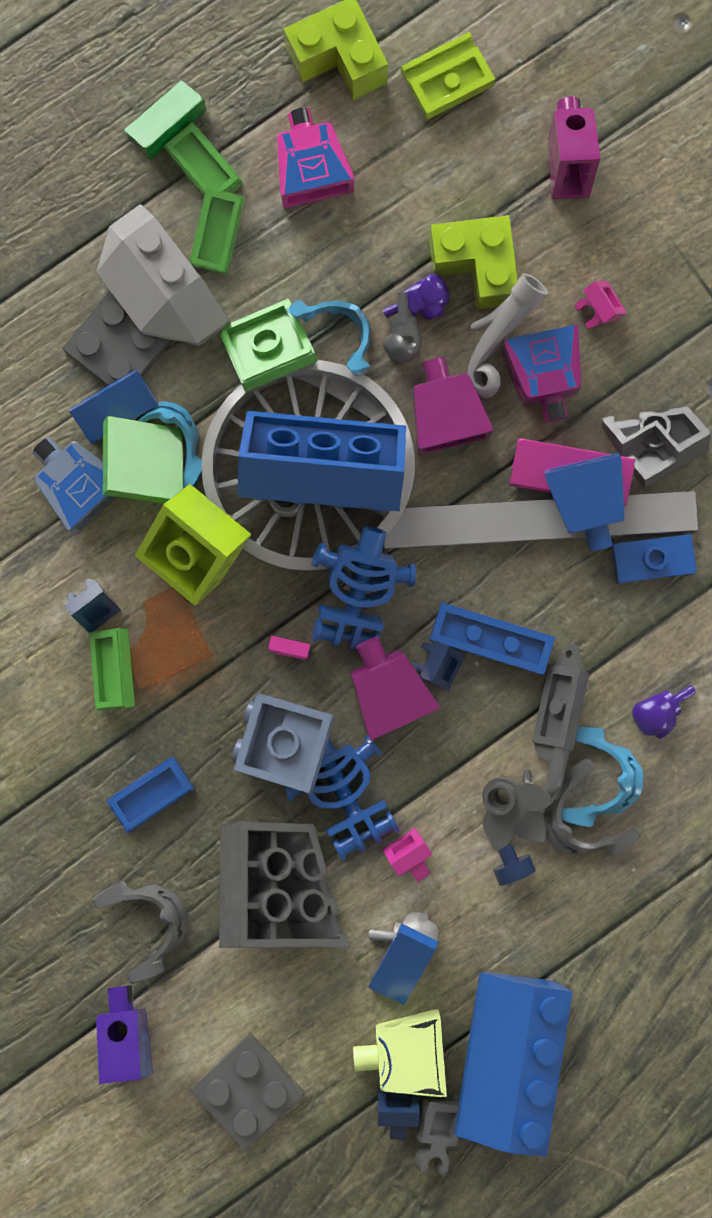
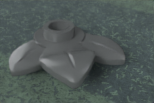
M496 777L489 781L484 787L482 797L484 805L488 809L483 820V827L490 842L499 850L508 846L516 834L518 837L528 841L543 843L546 839L547 823L541 811L547 808L553 801L547 791L535 783L525 782L517 784L507 777ZM499 790H504L508 793V802H503L499 799Z

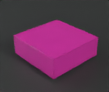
M271 636L268 650L273 654L306 661V659H309L311 645Z

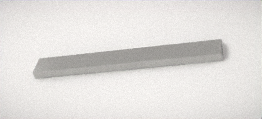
M695 491L629 495L627 505L624 506V520L608 524L611 537L697 531ZM554 499L415 507L404 509L398 522L385 538L384 550L586 538L585 530L568 533Z

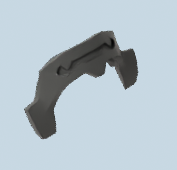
M584 759L566 769L560 790L551 798L553 800L552 803L545 808L546 836L554 848L561 853L582 857L604 849L615 857L638 841L641 835L637 829L632 828L614 837L612 834H608L597 843H580L572 838L573 831L571 828L562 823L561 810L567 796L578 786L579 782L595 770L592 761Z
M120 881L98 893L93 898L96 908L100 909L119 902L124 903L134 899H143L154 902L160 907V919L169 926L168 936L163 946L158 951H153L152 954L147 956L145 962L128 973L127 976L130 983L134 984L154 977L164 971L163 958L182 943L188 925V916L183 903L175 893L156 884L138 889H130L124 881Z

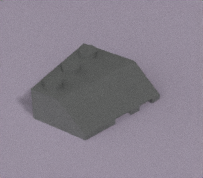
M237 822L221 825L219 948L349 947L346 933H341L336 916V913L339 912L335 897H331L325 878L327 869L313 824Z

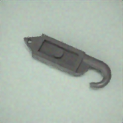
M572 643L568 645L554 665H548L532 740L537 754L543 760L551 762L547 782L542 787L551 798L561 788L569 751L574 749L589 673L584 671L578 645ZM528 769L523 772V783L532 782L531 771Z

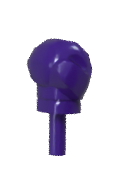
M437 274L427 275L421 281L402 291L408 293V309H410L413 317L420 313L424 319H436L444 314L443 308L450 302L448 287L442 277ZM398 303L383 309L386 318L398 314Z
M690 685L674 696L667 690L658 693L633 706V720L644 735H655L659 739L664 738L676 726V717L681 714L679 704L697 692Z

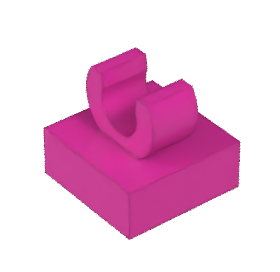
M607 280L595 281L583 291L588 298L579 300L575 305L577 311L584 310L589 305L594 308L595 315L592 320L585 324L587 328L597 327L602 323L616 322L627 314V311Z
M416 827L383 849L388 861L399 877L410 870L413 877L419 882L431 874L424 860L433 854Z

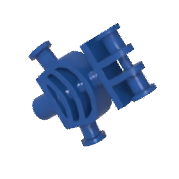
M364 526L358 548L340 545L336 553L326 550L325 544L320 543L311 564L314 567H318L320 564L329 568L327 579L332 593L345 602L346 606L345 609L319 604L317 611L320 619L316 618L311 635L313 642L323 639L331 641V646L338 647L341 640L348 641V649L355 651L360 643L374 637L379 638V631L382 632L384 627L381 617L361 613L362 607L370 608L386 604L393 596L395 583H407L408 587H414L416 579L415 564L409 563L408 567H397L392 555L381 553L387 535L386 531L373 526ZM343 565L355 572V574L352 575L342 568ZM340 578L344 583L351 586L350 591L340 587L337 584V579ZM366 591H376V592H372V593L366 594ZM322 619L333 621L334 626L323 624ZM345 624L352 625L350 632L344 631ZM366 628L373 631L372 633L362 632V629Z
M368 735L365 737L367 741L355 750L350 744L335 750L329 738L320 768H324V771L318 773L317 779L327 777L331 784L315 785L313 793H308L312 803L319 808H344L343 810L347 814V818L326 829L329 837L346 828L349 829L351 835L339 841L337 838L332 840L342 861L347 859L345 855L357 849L361 852L365 851L366 847L363 842L373 837L378 844L382 842L381 837L391 831L400 832L389 810L385 812L386 817L374 823L370 817L387 807L384 799L363 810L356 801L370 783V771L364 762L376 753L379 756L383 754L373 740H370ZM345 756L339 764L336 762V759ZM353 758L356 764L350 773L344 777L341 769ZM361 769L363 781L358 789L353 792L348 783ZM285 786L289 801H293L296 795L306 793ZM334 791L338 800L324 801L316 793ZM364 819L369 829L359 834L354 824Z

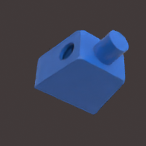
M617 452L544 470L546 481L568 533L585 530L589 551L613 546L608 524L624 520L621 455Z

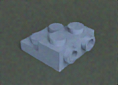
M257 693L255 701L251 700L245 711L244 723L247 724L244 737L243 739H238L233 750L232 760L236 762L234 770L312 794L335 716Z

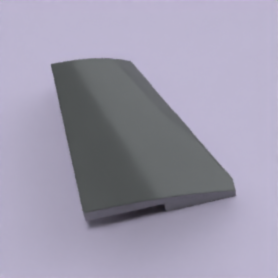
M689 407L672 408L664 413L653 411L639 413V419L615 422L614 416H610L602 420V427L617 452L623 457L635 459L633 475L644 488L708 452L710 448L712 433Z

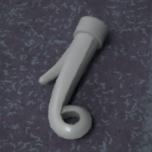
M523 273L511 289V295L500 306L484 318L471 324L472 331L487 328L471 356L467 370L479 398L487 399L492 397L500 387L501 379L499 372L487 362L502 344L503 340L509 336L532 309L538 308L548 294L547 288L529 274ZM482 372L488 377L486 386L482 382Z

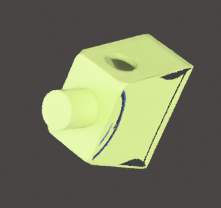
M438 1009L379 1023L376 1025L377 1045L353 1047L355 1072L379 1070L380 1089L382 1091L447 1097L441 1018Z

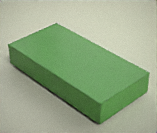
M193 122L163 145L164 151L203 197L206 187L232 193L243 184L242 179Z
M206 187L189 260L192 266L228 275L246 200L244 196Z
M128 628L89 632L96 711L135 707Z

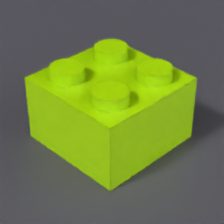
M188 484L162 506L137 550L135 557L196 606L221 583L248 541L251 533L195 487Z

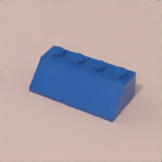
M247 411L238 456L237 497L252 498L254 500L289 501L295 504L331 505L337 508H364L379 512H400L405 471L406 426Z
M488 972L479 973L454 1131L456 1136L507 1153L547 1157L573 991L553 980Z

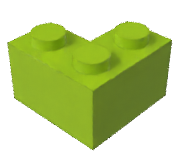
M343 0L284 28L286 51L302 83L337 67L353 100L387 84L388 63L357 0Z
M509 215L431 224L429 247L433 274L445 276L471 272L476 310L500 306L511 295V289L518 281Z

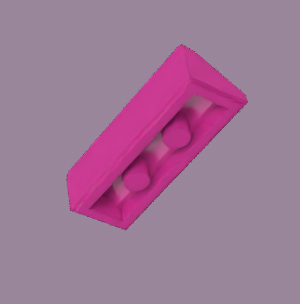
M518 439L509 486L551 493L544 470L609 454ZM621 456L624 506H626L635 459Z

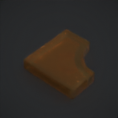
M171 588L143 601L147 616L145 630L137 644L130 649L132 673L140 690L213 657L187 599L178 591Z

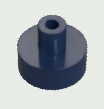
M508 845L498 850L503 864L495 867L493 872L500 886L523 879L536 871L530 855L517 857L513 845Z

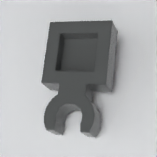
M423 1097L419 1113V1127L416 1128L415 1138L419 1142L424 1143V1146L417 1151L414 1160L415 1167L421 1172L426 1173L428 1162L436 1157L434 1169L441 1175L446 1174L449 1168V1158L445 1153L446 1147H457L459 1137L454 1134L458 1101Z

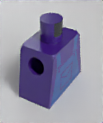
M132 985L107 988L109 1013L99 1014L96 1017L99 1084L145 1078L153 1074L146 1008L134 1010ZM121 1022L125 1023L128 1029L125 1038L119 1033Z

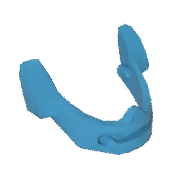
M297 300L286 310L294 318L302 319L306 323L325 311L332 316L337 314L346 315L361 331L360 348L348 360L347 368L354 375H361L370 367L364 360V355L371 346V327L364 312L356 305L342 301H329L315 306H307L301 300Z
M159 402L157 406L138 416L135 421L147 422L150 419L160 418L162 422L177 424L183 431L187 448L183 487L185 488L188 484L196 487L202 476V459L197 456L199 431L185 408L171 402Z
M578 726L575 741L591 745L592 748H597L599 751H606L619 762L622 769V775L618 778L617 782L620 792L614 800L597 807L592 804L590 806L584 805V808H562L561 818L563 822L592 827L598 815L622 813L639 799L643 787V770L629 749L614 745L604 739V730L602 728Z

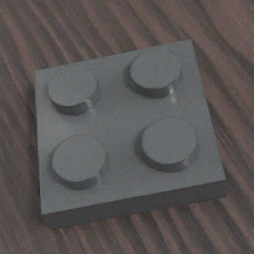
M109 290L62 349L109 386L136 369L143 378L173 340L142 334Z
M251 1031L190 1089L194 1096L244 1151L304 1095V1090Z

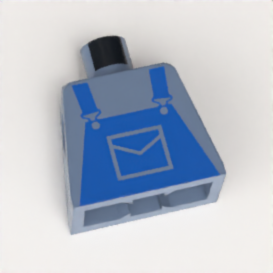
M47 437L33 449L32 453L45 466L34 477V480L63 525L73 534L77 535L117 498L115 496L103 495V461L77 442L73 441L61 450L50 437Z

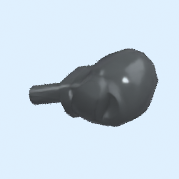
M401 292L398 293L399 318L391 320V333L383 341V347L387 351L389 358L395 362L411 361L420 353L422 344L420 333L416 326L417 318L408 317V293Z

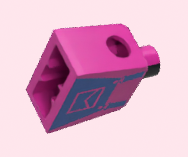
M298 108L289 112L288 119L291 130L277 135L280 192L283 208L353 193V172L332 124L325 122L314 125L309 108Z

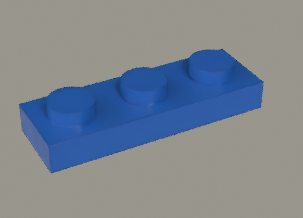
M441 602L429 641H439L461 651L544 675L555 637Z

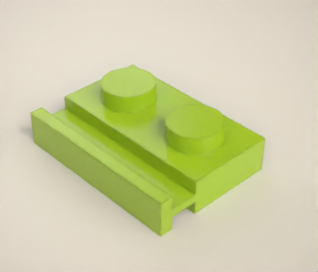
M470 32L401 66V75L403 78L405 77L409 89L426 120L495 85V77L478 46L476 47L472 41Z

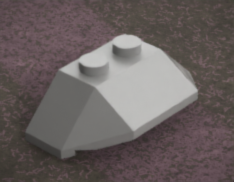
M139 204L109 226L96 273L142 334L200 346L230 324L229 319L200 275L158 220L146 208Z

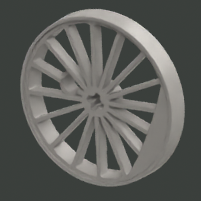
M318 360L315 363L247 392L244 391L241 384L226 398L210 424L202 453V479L206 497L226 514L220 492L237 488L238 479L217 483V459L219 456L238 459L239 451L219 448L221 440L230 423L242 430L244 429L245 423L236 418L235 414L252 397L257 398L267 413H274L260 393L274 384L287 381L294 415L301 416L293 380L297 379L319 390L315 417L322 418L325 396L328 394L345 404L336 419L345 420L350 410L353 409L367 418V422L405 425V471L400 512L372 510L384 518L377 528L386 531L387 535L391 532L401 517L411 494L415 473V454L411 434L401 411L392 398L377 383L364 374L354 375L347 366ZM254 500L230 516L238 522L269 501L272 509L275 511L274 515L257 541L254 542L249 538L243 549L262 561L285 569L297 571L329 569L320 564L318 567L312 566L313 557H296L306 503L294 504L291 507L284 508L279 506L276 500ZM314 504L322 542L326 545V550L331 551L321 505ZM334 507L359 542L361 538L359 531L342 508ZM296 516L289 556L262 547L281 517L289 518ZM359 543L353 545L352 547L358 548Z

